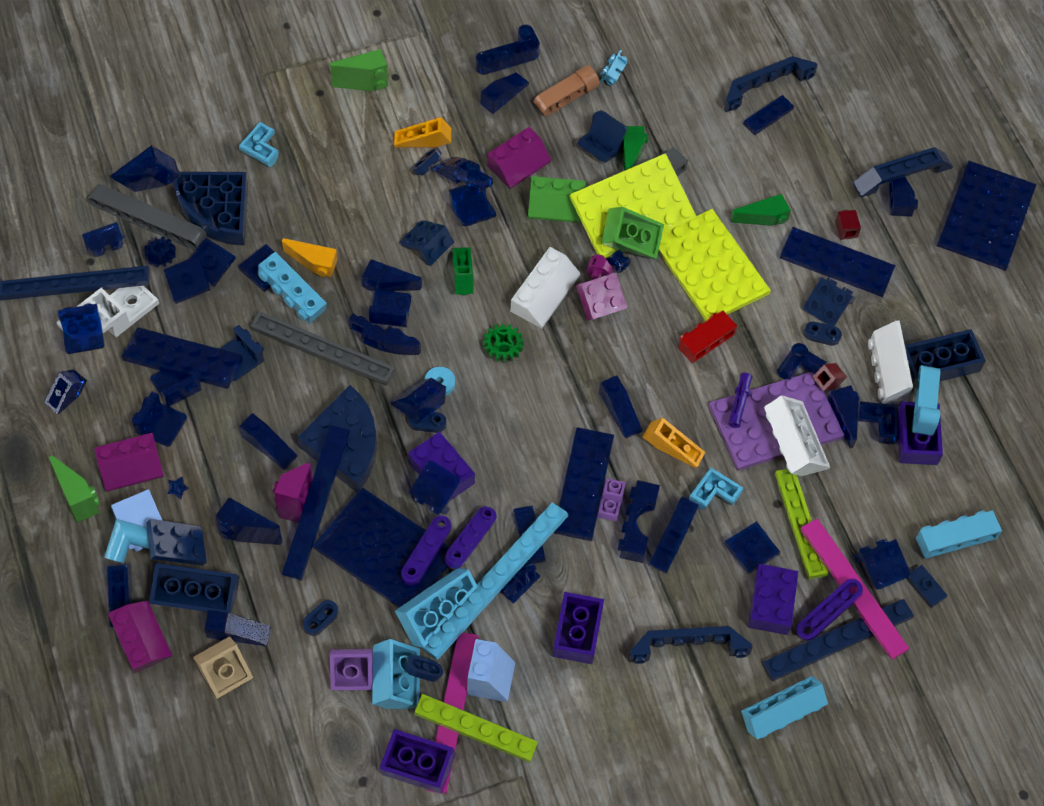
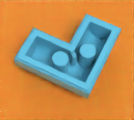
M259 122L239 145L240 151L268 167L273 166L278 159L279 151L266 143L273 137L275 130Z
M710 467L691 493L689 500L695 507L702 510L706 509L715 495L734 505L744 488Z
M116 519L104 558L124 563L130 544L150 549L147 527Z

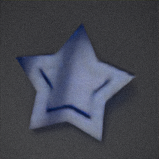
M183 476L176 481L168 480L170 489L167 494H175L179 499H182L184 491L190 489L184 484Z

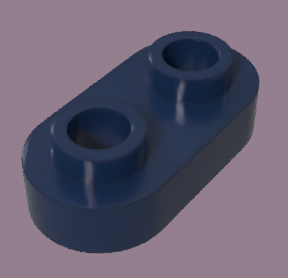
M432 148L413 165L412 170L416 175L420 174L422 176L429 171V167L441 159L442 152L439 148Z
M813 321L805 326L804 336L810 341L834 346L840 342L842 332L835 326Z
M415 410L409 414L408 424L411 429L416 431L438 433L445 430L446 417L439 412Z
M331 600L321 602L304 618L303 628L305 633L310 636H316L327 628L338 616L337 604ZM330 610L332 613L330 615H326L325 612ZM312 624L317 625L314 629L310 628Z
M411 655L404 663L406 672L417 678L436 682L443 675L441 665L431 659Z

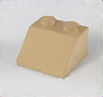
M231 637L222 640L193 657L217 699L253 678L237 644Z

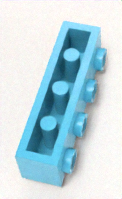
M276 252L259 264L258 275L260 279L264 282L267 281L271 285L273 292L277 295L280 294L284 298L286 305L290 308L293 307L297 311V315L301 320H306L310 324L326 311L327 303Z
M983 510L977 512L974 516L968 517L965 515L952 522L949 520L943 521L934 527L930 525L920 529L916 540L924 558L927 559L998 539L1002 529L993 510L988 512Z
M810 676L741 712L747 731L758 740L796 720L802 719L811 712L820 710L821 707L828 704L823 684L815 677Z

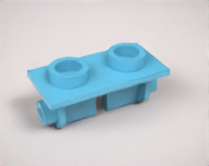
M622 50L616 55L613 53L607 61L609 65L605 66L600 73L602 75L600 83L603 80L607 81L606 83L610 86L616 83L620 73L627 64V58L620 56Z

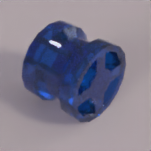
M617 250L610 256L608 262L611 266L615 267L616 272L621 273L629 266L631 260L628 257H624L621 250Z

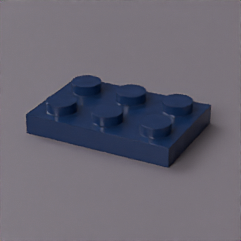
M150 519L146 522L151 559L200 566L207 563L202 526Z

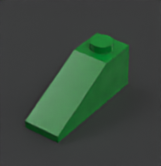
M626 126L627 132L622 141L624 171L636 166L644 151V145L648 143V133L644 132V126Z
M781 193L734 209L730 220L732 223L773 226L788 221L791 209Z
M471 247L452 248L455 295L465 296L474 294Z

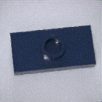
M923 565L906 576V579L930 608L947 598L948 595Z

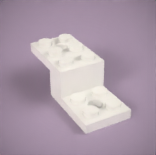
M144 286L119 288L111 295L100 288L57 321V325L83 350L107 330L115 337H118L159 304V300ZM130 299L137 300V302L134 304L127 303ZM84 321L89 322L87 327L79 326Z

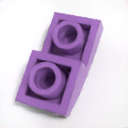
M607 478L598 512L599 518L617 522L626 482Z

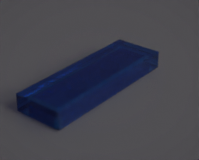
M782 95L744 120L743 125L751 133L757 135L794 109V105Z
M533 505L513 509L519 538L536 520ZM543 545L526 562V565L546 562Z

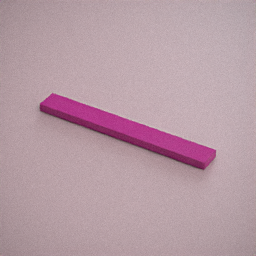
M817 518L802 526L801 532L839 586L848 579H856L862 584L863 594L852 605L890 659L893 660L907 652L910 648ZM852 587L849 592L855 593L857 588Z
M462 633L457 638L444 703L463 711L467 697L468 674L475 640L479 638V635ZM439 725L435 742L453 747L456 750L459 733ZM451 770L442 794H447Z

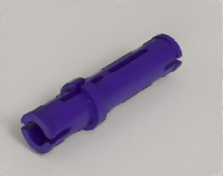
M741 373L738 387L735 388L736 396L728 422L732 428L740 427L746 400L750 396L749 388L753 376L749 373Z

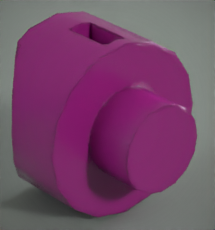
M593 255L586 272L590 279L594 280L612 274L613 268L603 255Z

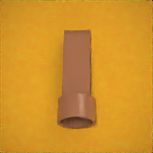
M586 65L571 76L540 93L534 99V104L544 116H549L582 95L599 87V78L593 68Z

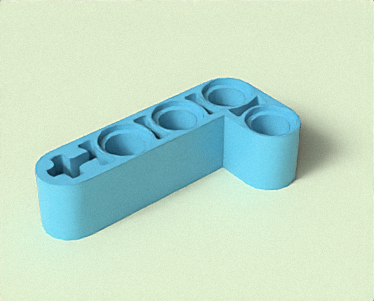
M922 365L919 367L912 428L914 433L932 436L938 426L940 410L937 409L940 368Z

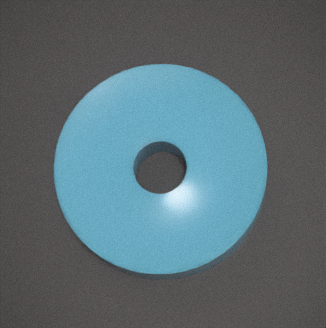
M432 368L425 376V388L428 393L435 397H445L455 388V376L448 368Z

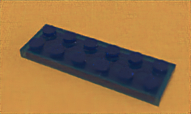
M792 227L780 255L782 260L880 297L884 296L896 266Z
M138 327L122 354V359L130 363L228 389L243 361V356Z
M576 428L559 507L568 513V517L553 532L554 534L592 541L614 440L613 434Z

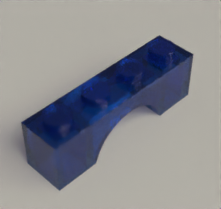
M637 480L636 487H631L629 498H633L632 504L627 505L625 513L629 518L628 522H623L621 533H625L624 539L619 540L617 550L621 551L620 558L643 563L648 537L639 530L637 519L642 514L655 510L660 485Z

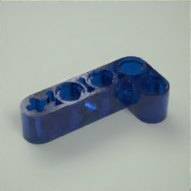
M521 25L518 29V41L478 53L476 55L477 73L486 75L536 60L539 57L540 42L534 29L530 25Z

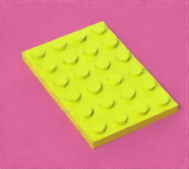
M666 153L569 195L597 255H603L605 259L623 252L601 244L609 208L625 207L664 224L662 233L697 218Z
M713 209L697 215L696 219L662 233L658 253L705 321L714 313L718 314L724 310L728 315L770 294L771 290Z

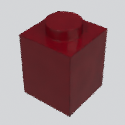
M856 210L838 212L835 224L840 240L858 238L861 225Z
M836 363L824 364L812 378L823 391L835 390L847 376Z

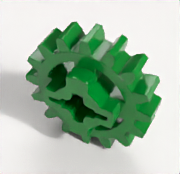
M504 323L501 324V327L495 324L494 330L489 328L488 334H484L483 347H485V353H489L490 359L496 357V362L502 359L503 363H505L508 358L512 362L513 356L518 358L519 352H523L524 339H522V333H518L517 327L511 329V324L508 327H505Z

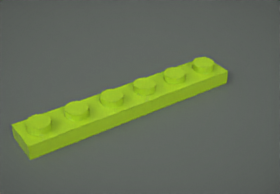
M788 469L778 470L775 472V477L808 580L828 576V569L800 530L802 526L812 522L798 477L791 474Z
M422 694L414 712V715L529 763L538 744V741L425 694Z

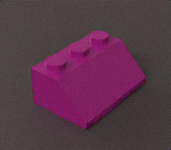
M527 127L489 152L487 156V166L509 189L551 162V158L541 138L530 127Z
M153 433L94 448L106 492L164 477Z
M305 463L282 474L279 482H275L273 493H275L274 501L277 503L276 510H278L279 518L302 524L314 492L310 463Z
M148 601L129 604L108 613L134 674L172 657V653Z

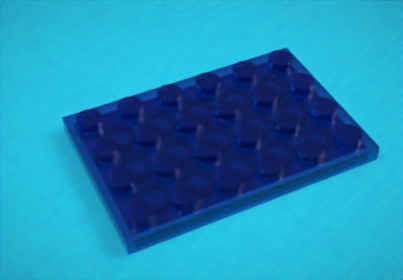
M968 160L937 247L1006 271L1037 184Z
M363 487L313 545V548L398 608L436 583L448 568L445 556L450 547L443 543L418 584H405L402 580V569L426 530ZM409 571L408 574H409V575H414L415 572H414V571Z

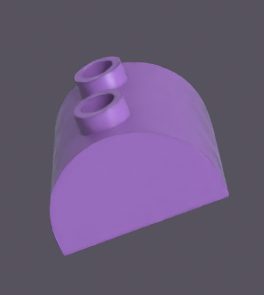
M330 649L331 690H373V650Z

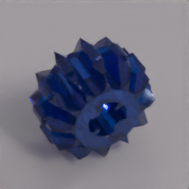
M155 236L154 241L148 240V245L144 248L145 258L150 265L155 264L157 268L160 265L166 267V263L172 264V259L176 258L175 245L172 244L170 239L165 240L164 236L161 239Z

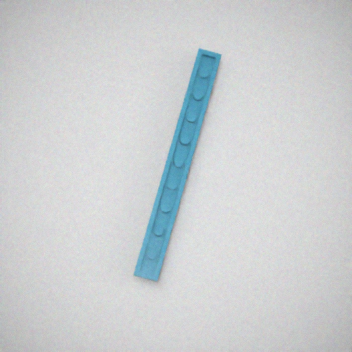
M551 503L482 578L473 593L461 606L455 609L451 618L447 619L440 626V630L428 640L429 643L424 648L422 647V649L438 660L568 517V513L554 503Z

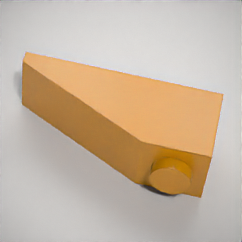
M442 117L399 129L394 134V146L439 147L451 143L452 128Z
M285 238L282 239L283 251L312 273L321 277H332L337 262V249Z
M664 418L652 421L643 435V438L658 450L694 468L698 467L705 454L704 450Z

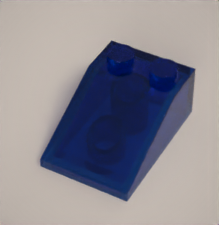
M151 145L110 176L111 179L134 192L168 186L181 175L175 159Z
M230 497L215 516L220 535L227 540L232 539L236 542L281 545L283 542L278 524Z

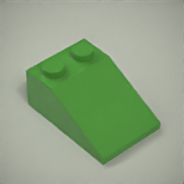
M381 49L330 63L331 82L335 88L375 91L388 87L387 63Z
M625 207L609 208L601 244L616 250L657 259L664 224Z
M50 456V462L76 522L98 514L97 506L100 505L93 485L88 486L84 478L54 456Z

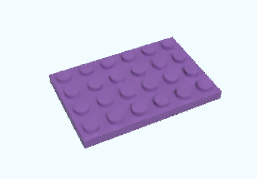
M814 371L750 390V396L747 397L739 428H732L728 424L736 395L709 402L710 411L737 471L784 457L780 452V445L773 435V428L766 418L767 413L764 409L766 405L781 395L803 401L821 445L843 439L844 433L824 391L812 378L815 375Z

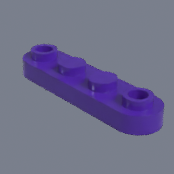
M485 506L477 511L447 551L445 562L449 567L458 569L464 565L495 523L497 515L494 509Z
M437 516L432 520L406 562L401 573L405 584H418L451 531V521L446 516ZM439 523L445 524L443 527L438 526ZM409 571H414L415 574H414V575H409L408 572H409Z
M856 579L846 580L799 622L797 633L800 638L810 641L817 637L862 596V584ZM855 587L857 588V591L855 593H850V588ZM806 628H811V633H804Z

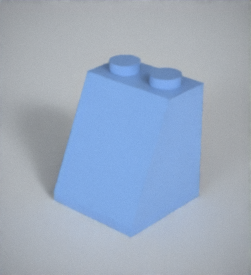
M149 489L111 505L115 518L144 527H147L146 522L150 519L162 521ZM129 545V549L134 548L135 552L143 549V547Z
M479 639L475 640L468 674L467 695L508 702L515 662L497 643Z

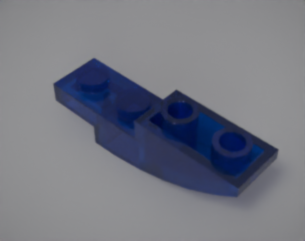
M450 157L433 166L434 171L457 184L462 181L478 192H482L494 184L493 178L483 173L479 164L465 158Z
M353 313L349 318L350 329L361 334V342L372 348L398 355H419L421 353V343L418 339L407 336L399 328L388 326L384 331L381 326L368 322L363 316H357Z
M681 496L650 560L649 566L667 574L699 504Z

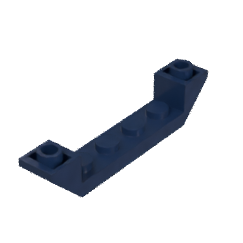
M791 56L733 80L724 111L728 112L738 109L742 103V94L748 90L758 88L769 81L773 82L777 78L784 75L787 76L792 72L800 82L811 79L815 76L817 63Z
M933 147L874 166L853 182V186L862 198L876 193L881 184L934 168L939 173L952 169L953 165L945 152Z
M730 626L651 630L632 648L628 660L635 664H643L649 661L651 655L650 645H653V647H663L666 644L682 646L685 643L702 645L705 642L721 644L725 641H728L729 656L744 658L750 655L752 644Z

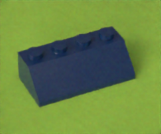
M156 563L149 604L230 615L237 597L240 575Z

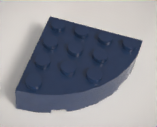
M173 171V184L177 201L185 218L190 223L204 229L207 236L216 241L234 245H245L248 198L247 173Z
M349 385L298 436V443L300 449L357 493L366 483L376 459L377 438L374 418L368 404L360 393Z

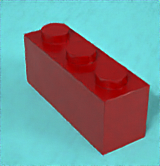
M724 310L718 314L714 313L706 322H701L691 332L684 333L679 339L678 349L693 364L736 334L738 325Z

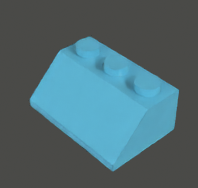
M392 639L373 645V705L386 709H416L420 700V678L409 675L406 672L404 663L411 655L420 656L419 648Z

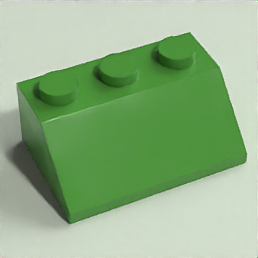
M532 176L528 218L582 223L569 195L585 188L586 181Z

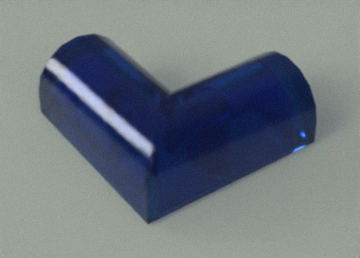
M860 401L857 413L858 421L878 423V441L882 444L896 443L898 441V405Z

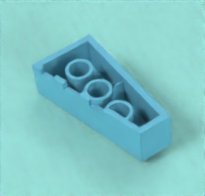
M455 569L395 610L413 646L424 648L429 643L428 640L440 630V626L447 619L451 618L455 609L461 606L478 587L469 569Z

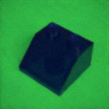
M432 377L416 382L391 401V405L421 423L445 404L446 386Z

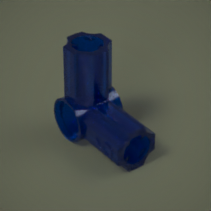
M796 343L792 346L791 351L776 373L784 380H791L800 366L816 374L827 362L809 352L806 345Z

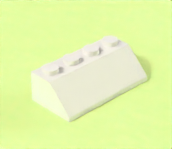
M549 247L511 299L510 312L542 329L577 281L580 272L565 254Z
M894 321L873 331L871 339L868 340L869 350H872L873 354L871 363L872 366H875L876 370L874 378L875 382L879 385L878 398L881 399L882 406L900 405L901 401L907 402L913 388L900 321Z
M781 395L764 407L767 413L766 418L771 423L773 435L778 440L780 452L785 457L787 469L791 474L805 476L830 468L803 401Z

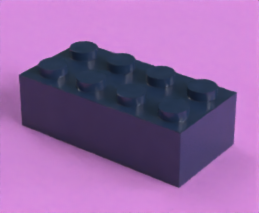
M972 329L905 345L913 388L917 386L920 365L940 368V381L980 372L986 362Z

